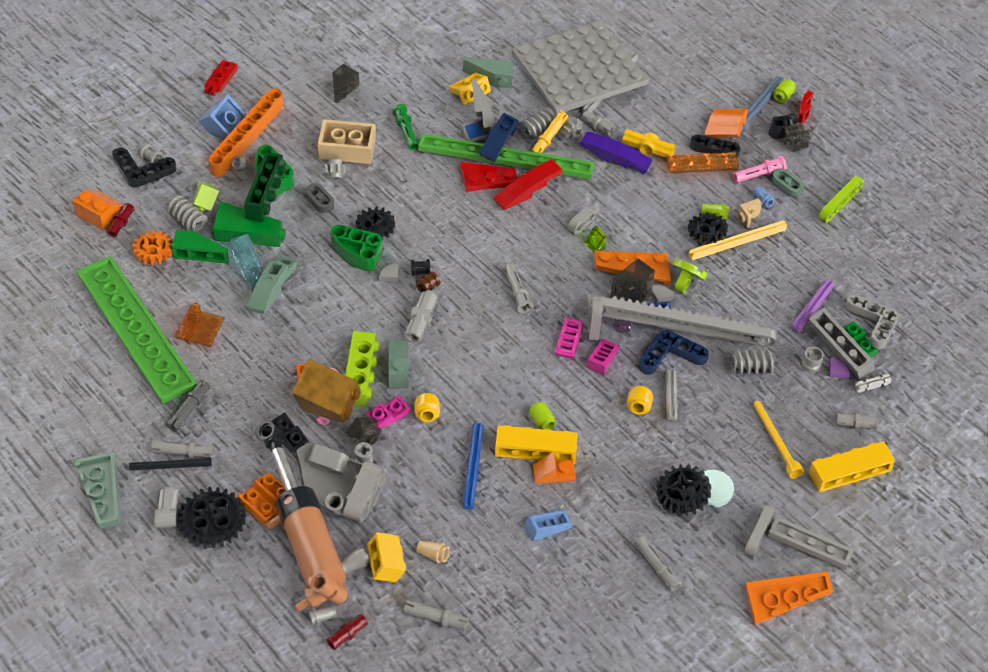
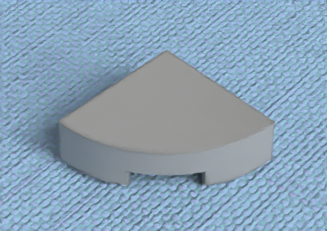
M399 263L384 267L379 274V281L398 282Z
M652 285L649 288L656 303L674 299L675 294L667 287Z

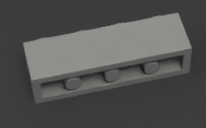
M825 308L809 318L812 330L859 381L875 370L874 362L870 356Z

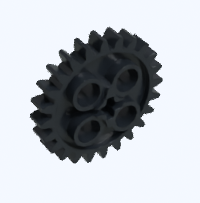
M209 487L208 492H204L201 488L199 495L193 492V499L186 497L187 504L181 503L182 510H178L179 517L177 518L179 530L182 532L183 538L188 537L189 543L195 541L196 547L200 546L201 543L204 544V549L209 544H212V548L215 549L218 543L221 547H224V541L231 544V537L238 538V532H243L242 525L246 524L244 503H241L240 497L235 498L234 492L228 495V489L220 492L219 487L215 491H212L211 487ZM210 503H213L215 531L213 533L211 532Z

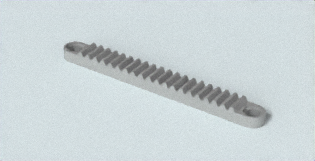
M600 296L592 298L602 299V316L762 347H772L776 344L777 333L772 329L759 327L758 323L753 326L751 322L744 324L743 320L737 323L736 319L729 321L727 317L725 320H722L721 316H718L716 319L712 314L710 317H707L706 313L700 316L699 312L692 314L691 310L685 313L684 309L677 311L674 307L670 310L669 306L662 308L661 305L655 307L653 303L648 306L646 302L640 304L638 300L632 303L631 299L625 301L623 297L620 300H617L616 296L612 299Z

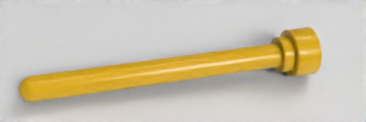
M755 401L753 403L755 410L787 464V474L791 479L800 477L804 473L803 467L799 462L793 460L761 402Z

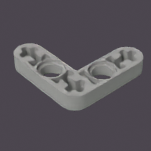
M587 294L588 340L598 341L602 318V299H592L597 297V294Z
M849 295L845 304L848 311L877 322L869 341L871 346L877 349L885 348L897 325L899 313L892 308L861 296ZM880 327H886L889 330H883Z

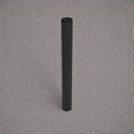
M212 458L130 462L129 471L212 466Z

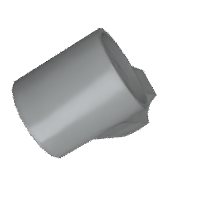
M165 487V489L160 491L159 506L155 510L156 528H177L178 526L177 507L179 492L173 487Z

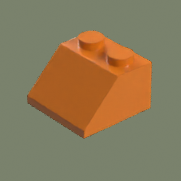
M85 189L72 200L75 215L102 231L111 225L115 214H118L124 204L101 191Z

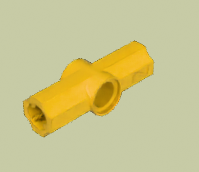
M626 129L622 138L623 144L638 148L646 156L656 154L672 159L676 150V145L659 140V137L654 133L644 135Z

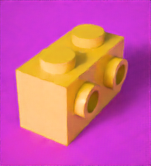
M376 532L367 544L373 579L396 583L406 571L399 536Z

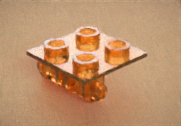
M194 303L188 309L174 337L211 347L225 317L201 311L200 304Z

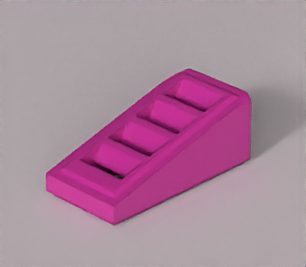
M565 318L555 355L574 359L583 331V321ZM564 346V347L572 348V350L564 349V348H561V347Z
M602 339L588 358L587 368L604 375L620 346Z

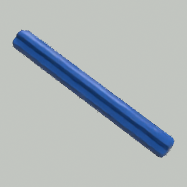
M474 423L472 428L463 497V508L469 510L474 508L484 427L482 423Z

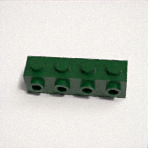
M265 152L244 202L245 219L264 222L266 215H269L270 204L275 201L276 190L281 185V177L285 176L286 173L283 155Z

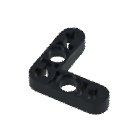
M119 147L112 151L115 165L128 185L133 188L175 173L177 169L176 161L171 157L162 158L138 167L127 149ZM125 166H132L131 169H124ZM151 170L156 171L154 174H148Z

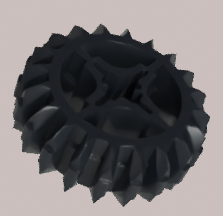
M680 463L677 469L672 466L671 472L665 470V476H660V482H657L656 485L658 502L660 505L662 504L663 509L669 510L671 515L676 512L678 517L682 513H685V516L688 517L689 512L696 515V509L703 511V505H708L709 503L708 498H711L712 489L709 477L705 476V472L703 470L699 471L697 466L691 469L689 463L686 467H683ZM683 485L685 486V495L682 492Z

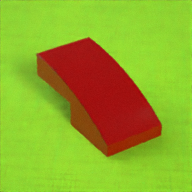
M809 90L803 96L799 109L798 122L801 125L805 123L810 115L814 92Z

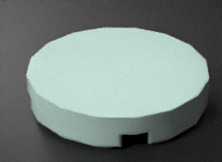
M718 470L704 471L705 476L709 477V483L712 487L711 498H708L709 503L706 506L721 507L726 505L732 499L734 484L731 478Z

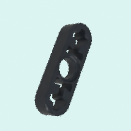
M693 135L690 140V148L693 151L727 159L739 157L740 145L735 142L703 135ZM711 145H717L719 148L714 149Z

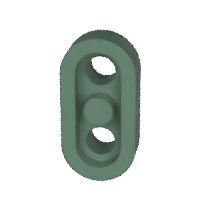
M777 169L773 172L772 181L775 185L790 196L802 194L804 184L801 180L785 169Z

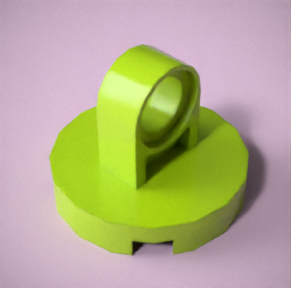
M675 258L672 263L674 268L682 271L674 288L675 291L682 294L686 292L693 277L705 281L708 275L704 270L700 272L697 266L681 259Z

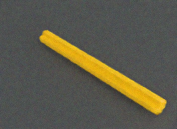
M784 220L725 238L722 241L719 240L717 243L712 242L691 249L688 255L691 260H695L785 231L787 224Z

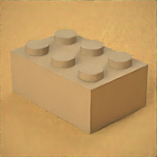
M323 119L318 141L319 159H340L342 162L371 164L376 142V124Z

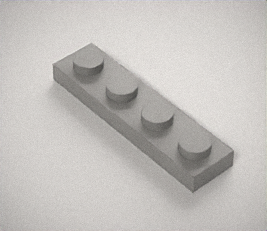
M777 516L768 533V536L844 570H846L854 552V549Z

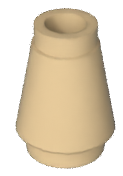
M420 541L418 543L417 553L437 563H445L448 559L450 549L445 543Z

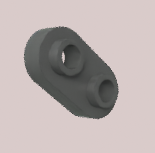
M313 183L306 187L307 199L319 211L329 212L334 208L333 197L322 185Z

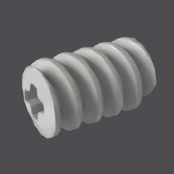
M544 108L531 117H527L519 123L522 135L526 139L529 137L535 139L537 136L542 135L556 115L551 108Z
M176 196L169 202L168 214L188 231L198 232L207 224V216L198 211L183 196Z
M735 350L731 360L732 374H735L736 369L739 370L740 374L743 373L744 369H746L747 374H750L751 369H754L755 374H758L759 369H761L762 374H765L766 369H769L770 374H772L774 368L770 350H765L764 353L762 350H758L757 353L755 350H750L749 353L747 350L742 352Z

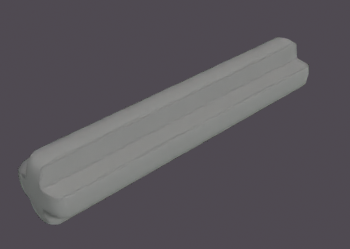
M667 370L665 375L666 418L669 421H675L677 419L676 371Z

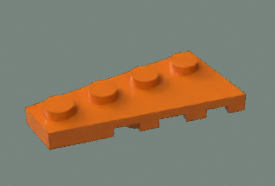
M594 252L595 270L617 275L624 273L630 278L636 279L637 276L646 278L648 282L660 281L664 282L663 285L670 286L671 277L667 253Z
M828 571L746 582L745 584L754 625L828 596L833 592Z

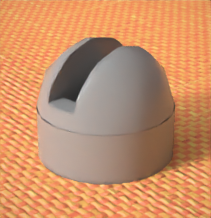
M235 156L232 159L231 166L234 170L243 171L247 167V162L243 157Z

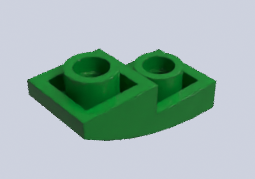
M854 321L843 327L870 358L878 354V349L872 347L866 338V331Z

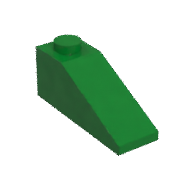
M176 230L172 243L174 259L229 264L227 248L195 231Z

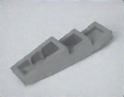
M472 79L475 113L477 118H483L485 133H490L496 124L495 118L484 92L476 79Z

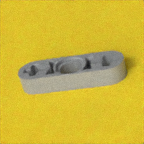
M765 505L746 545L745 554L752 557L756 555L776 508Z

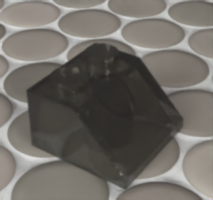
M639 258L613 277L610 298L612 299L616 296L617 300H620L623 297L625 301L631 299L632 303H635L636 300L639 303L648 300L652 295L655 270Z

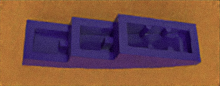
M589 131L585 133L579 144L607 163L613 160L625 169L630 165L643 175L647 172L653 160L628 145Z

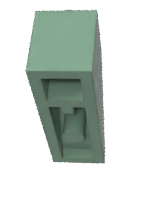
M463 57V72L469 75L474 73L485 75L488 78L489 84L494 87L511 88L514 62Z
M389 340V389L409 388L408 340Z

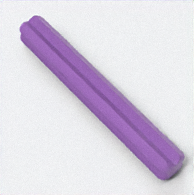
M828 279L824 281L793 322L791 327L793 331L801 332L809 318L812 317L833 289V281Z

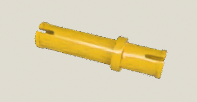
M564 111L558 112L545 132L539 135L538 141L530 152L542 153L551 144L552 138L568 119V115L564 116L566 114Z

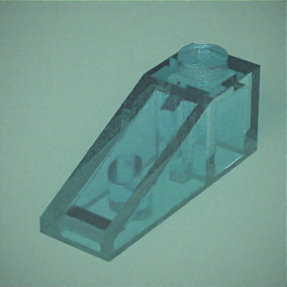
M245 234L230 239L231 250L237 265L253 292L264 269L249 235Z

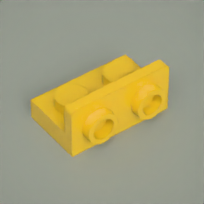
M474 73L450 85V93L460 96L462 104L466 105L474 101L472 79H476L485 95L491 92L487 76Z

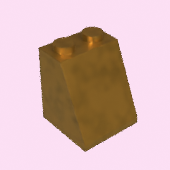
M308 359L292 394L302 411L345 424L347 418L352 414L355 401L361 395V389L356 380Z

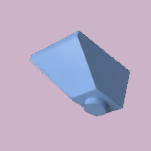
M226 94L207 110L198 122L209 134L225 139L247 114L229 94Z

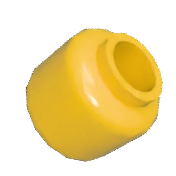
M644 386L633 387L628 393L627 408L637 415L648 413L652 407L653 393Z
M423 393L417 396L414 402V412L418 420L432 422L439 417L440 403L436 395Z

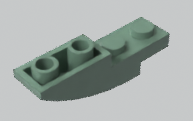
M281 256L276 261L271 260L252 292L247 310L265 314L281 294V286L297 267V260Z

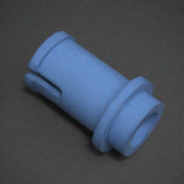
M761 186L753 190V195L761 201L763 207L773 205L774 197L768 194Z

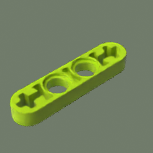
M857 175L854 176L823 207L819 214V219L828 223L860 191L864 184V179Z

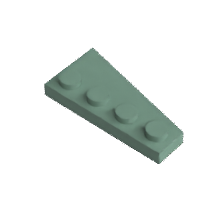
M112 451L74 460L99 527L105 528L121 524L115 452Z

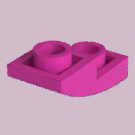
M398 395L385 405L381 402L368 411L366 416L375 428L379 429L400 420L412 411L402 397Z

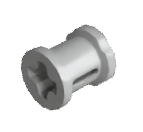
M149 143L144 144L139 150V156L146 158L150 163L163 158V153L153 149Z
M364 442L356 445L354 451L356 455L355 460L361 463L365 461L373 463L372 446Z

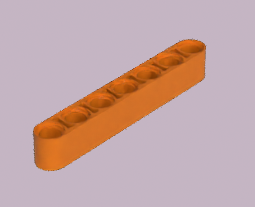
M270 89L209 156V168L212 176H223L232 167V159L235 156H241L283 109V95L280 89Z

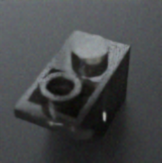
M342 64L332 72L334 102L338 103L346 98L350 92L358 88L360 83L359 72L345 64Z

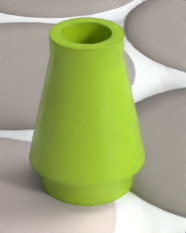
M703 204L701 213L704 215L706 212L709 215L716 213V217L721 215L722 219L727 220L729 206L725 204Z

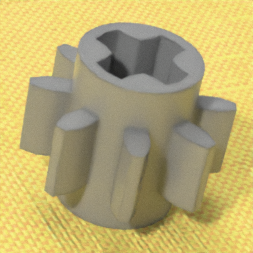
M568 118L562 125L564 129L562 133L570 139L578 138L583 132L581 127L583 123L578 118Z
M329 159V164H325L324 173H329L328 178H342V173H346V164H342L340 159Z

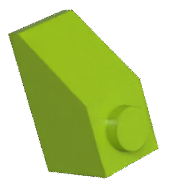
M199 180L193 204L196 205L198 210L206 212V209L211 211L219 190L217 187Z

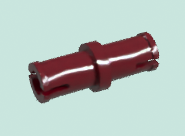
M125 203L121 211L113 217V222L106 230L107 234L111 237H117L122 227L127 225L129 217L135 211L132 204Z
M359 614L348 624L340 626L339 631L326 639L329 647L332 650H336L347 640H352L357 632L368 625L365 616Z

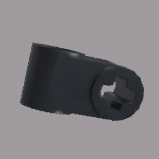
M796 114L775 116L772 118L768 134L773 139L796 137L804 131V127L799 124Z

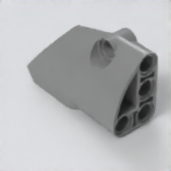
M307 443L296 449L304 486L310 487L315 491L319 504L330 510L333 514L342 515L362 523L375 505L386 482L387 471L385 468L368 461L364 463L358 462L341 452L319 444L312 445ZM340 499V505L333 508L332 502Z

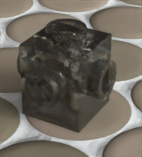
M801 122L784 127L786 147H790L792 152L809 148L808 140H811L810 133L804 129Z
M356 417L346 431V434L357 445L364 442L372 446L378 441L382 429L377 425V421L371 417Z

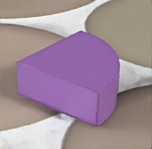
M830 358L829 377L849 379L850 372L848 367L842 361Z

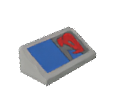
M483 118L461 125V134L466 141L478 142L487 139L489 133H485Z

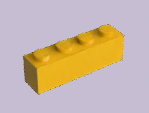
M498 425L495 457L539 461L554 453L555 461L573 460L575 464L578 433Z
M884 441L871 443L862 448H853L845 453H836L828 458L816 459L811 463L809 475L818 492H823L890 472L895 459Z

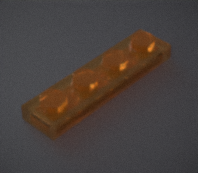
M736 152L673 155L666 158L669 173L738 170L739 168Z

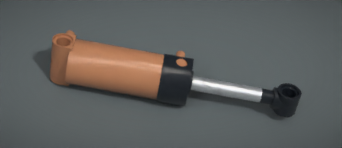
M270 421L263 422L257 430V436L264 441L266 448L270 449L285 488V492L276 500L278 516L268 521L266 527L271 530L277 525L282 524L306 585L304 591L307 598L297 603L295 608L300 612L310 605L317 607L326 600L340 605L346 601L348 596L344 583L346 575L322 515V509L316 493L307 486L297 487L282 447L285 433Z

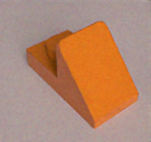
M551 453L533 464L535 484L575 481L573 460L555 461V455Z

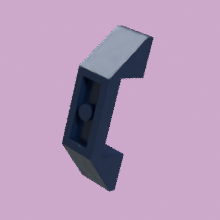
M503 113L490 131L479 155L495 163L510 135L513 136L519 128V120Z

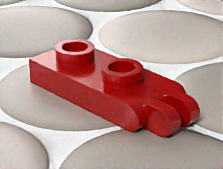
M222 59L205 82L204 93H210L212 96H215L217 92L221 93L238 70V64Z

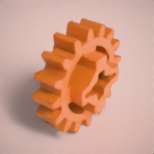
M155 230L152 233L145 231L146 235L139 234V239H134L135 244H132L134 257H137L138 262L143 260L144 265L148 262H151V266H154L155 262L160 265L161 260L167 262V256L172 257L173 241L172 238H169L168 233L163 235V231H159V233H156Z

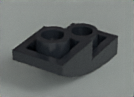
M286 412L270 421L283 430L285 433L283 444L292 453L309 443L298 425L295 426Z

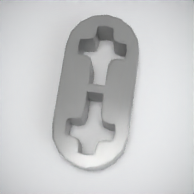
M589 206L585 207L571 219L567 227L568 230L575 235L579 234L594 220L596 211Z

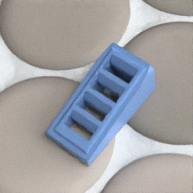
M565 510L528 516L525 523V529L532 541L546 538L573 527Z

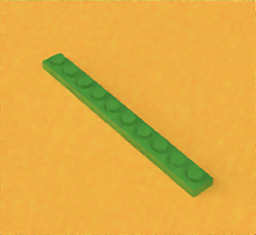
M422 134L418 145V151L494 163L479 155L484 145L482 143ZM503 147L495 164L531 170L553 159L563 169L562 175L591 180L595 162Z

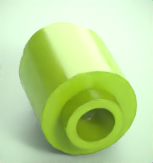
M790 79L783 80L773 91L774 99L779 103L787 102L795 92V83Z
M536 402L531 405L529 415L537 427L542 430H551L556 425V421L544 402Z

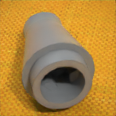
M363 547L360 549L356 548L341 561L345 573L367 567L366 564L370 563V559Z

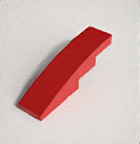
M550 159L513 181L494 196L493 200L503 210L511 208L532 198L533 192L546 187L548 180L562 175L563 169L553 159Z

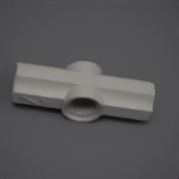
M426 290L422 292L417 306H414L411 311L410 323L405 332V338L411 343L421 342L426 327H429L431 324L433 310L438 297L433 291Z

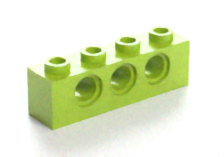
M353 331L345 376L356 380L361 389V395L355 401L354 406L367 407L368 399L372 398L370 383H374L375 372H372V370L377 366L375 352H379L380 341H376V333Z

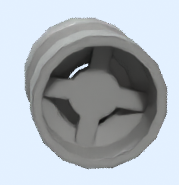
M812 346L805 350L801 363L804 371L816 373L820 370L824 353L820 348Z

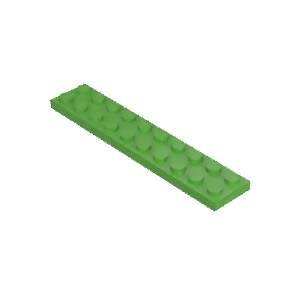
M109 256L76 270L77 276L160 402L165 404L192 391L196 387L197 382L113 258Z

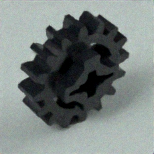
M375 206V209L372 210L368 207L367 212L362 210V215H357L356 229L377 233L382 237V241L384 236L389 238V233H394V215H391V211L385 212V208L378 210V207Z
M708 212L705 215L699 213V217L693 216V220H689V236L694 237V241L699 239L700 243L704 241L707 244H710L712 241L717 243V239L722 241L723 236H727L728 224H726V219H722L721 215L716 217V213L709 215Z

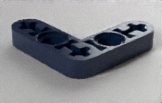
M662 330L640 359L639 370L646 375L653 374L668 352L696 365H704L707 363L709 351L707 348L672 331ZM685 345L688 349L680 350L678 346ZM657 349L660 350L662 354L655 355L652 351ZM650 359H651V360H652L651 365H649L648 367L645 366V365H648V363L650 362Z

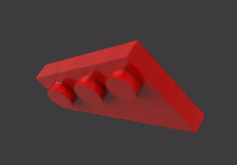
M460 161V169L466 192L505 188L518 179L515 168Z

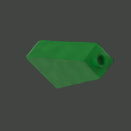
M225 202L219 203L213 227L215 241L280 247L281 241L285 240L286 229H283L282 221L268 216L265 217L264 222L245 219V210L243 208Z

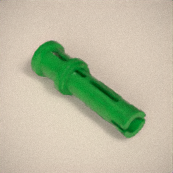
M398 104L392 109L393 115L396 116L397 126L402 129L409 150H417L419 144L411 126V117L407 114V107L404 104Z

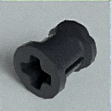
M426 259V261L411 260L412 276H415V274L428 275L430 272V259Z

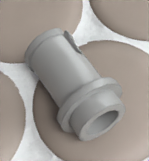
M334 605L317 610L313 608L312 611L308 612L311 624L319 625V622L337 618Z

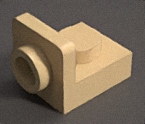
M755 199L739 206L737 218L745 228L750 227L752 218L760 215L761 201Z

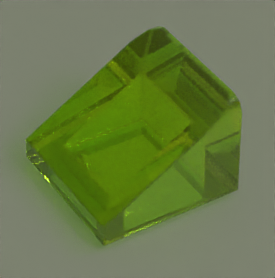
M595 225L586 238L585 244L593 253L606 249L607 236Z

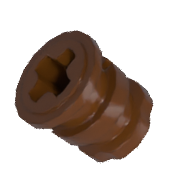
M430 271L428 275H424L421 279L418 278L415 283L418 290L422 293L426 290L432 291L441 284V281L435 272Z

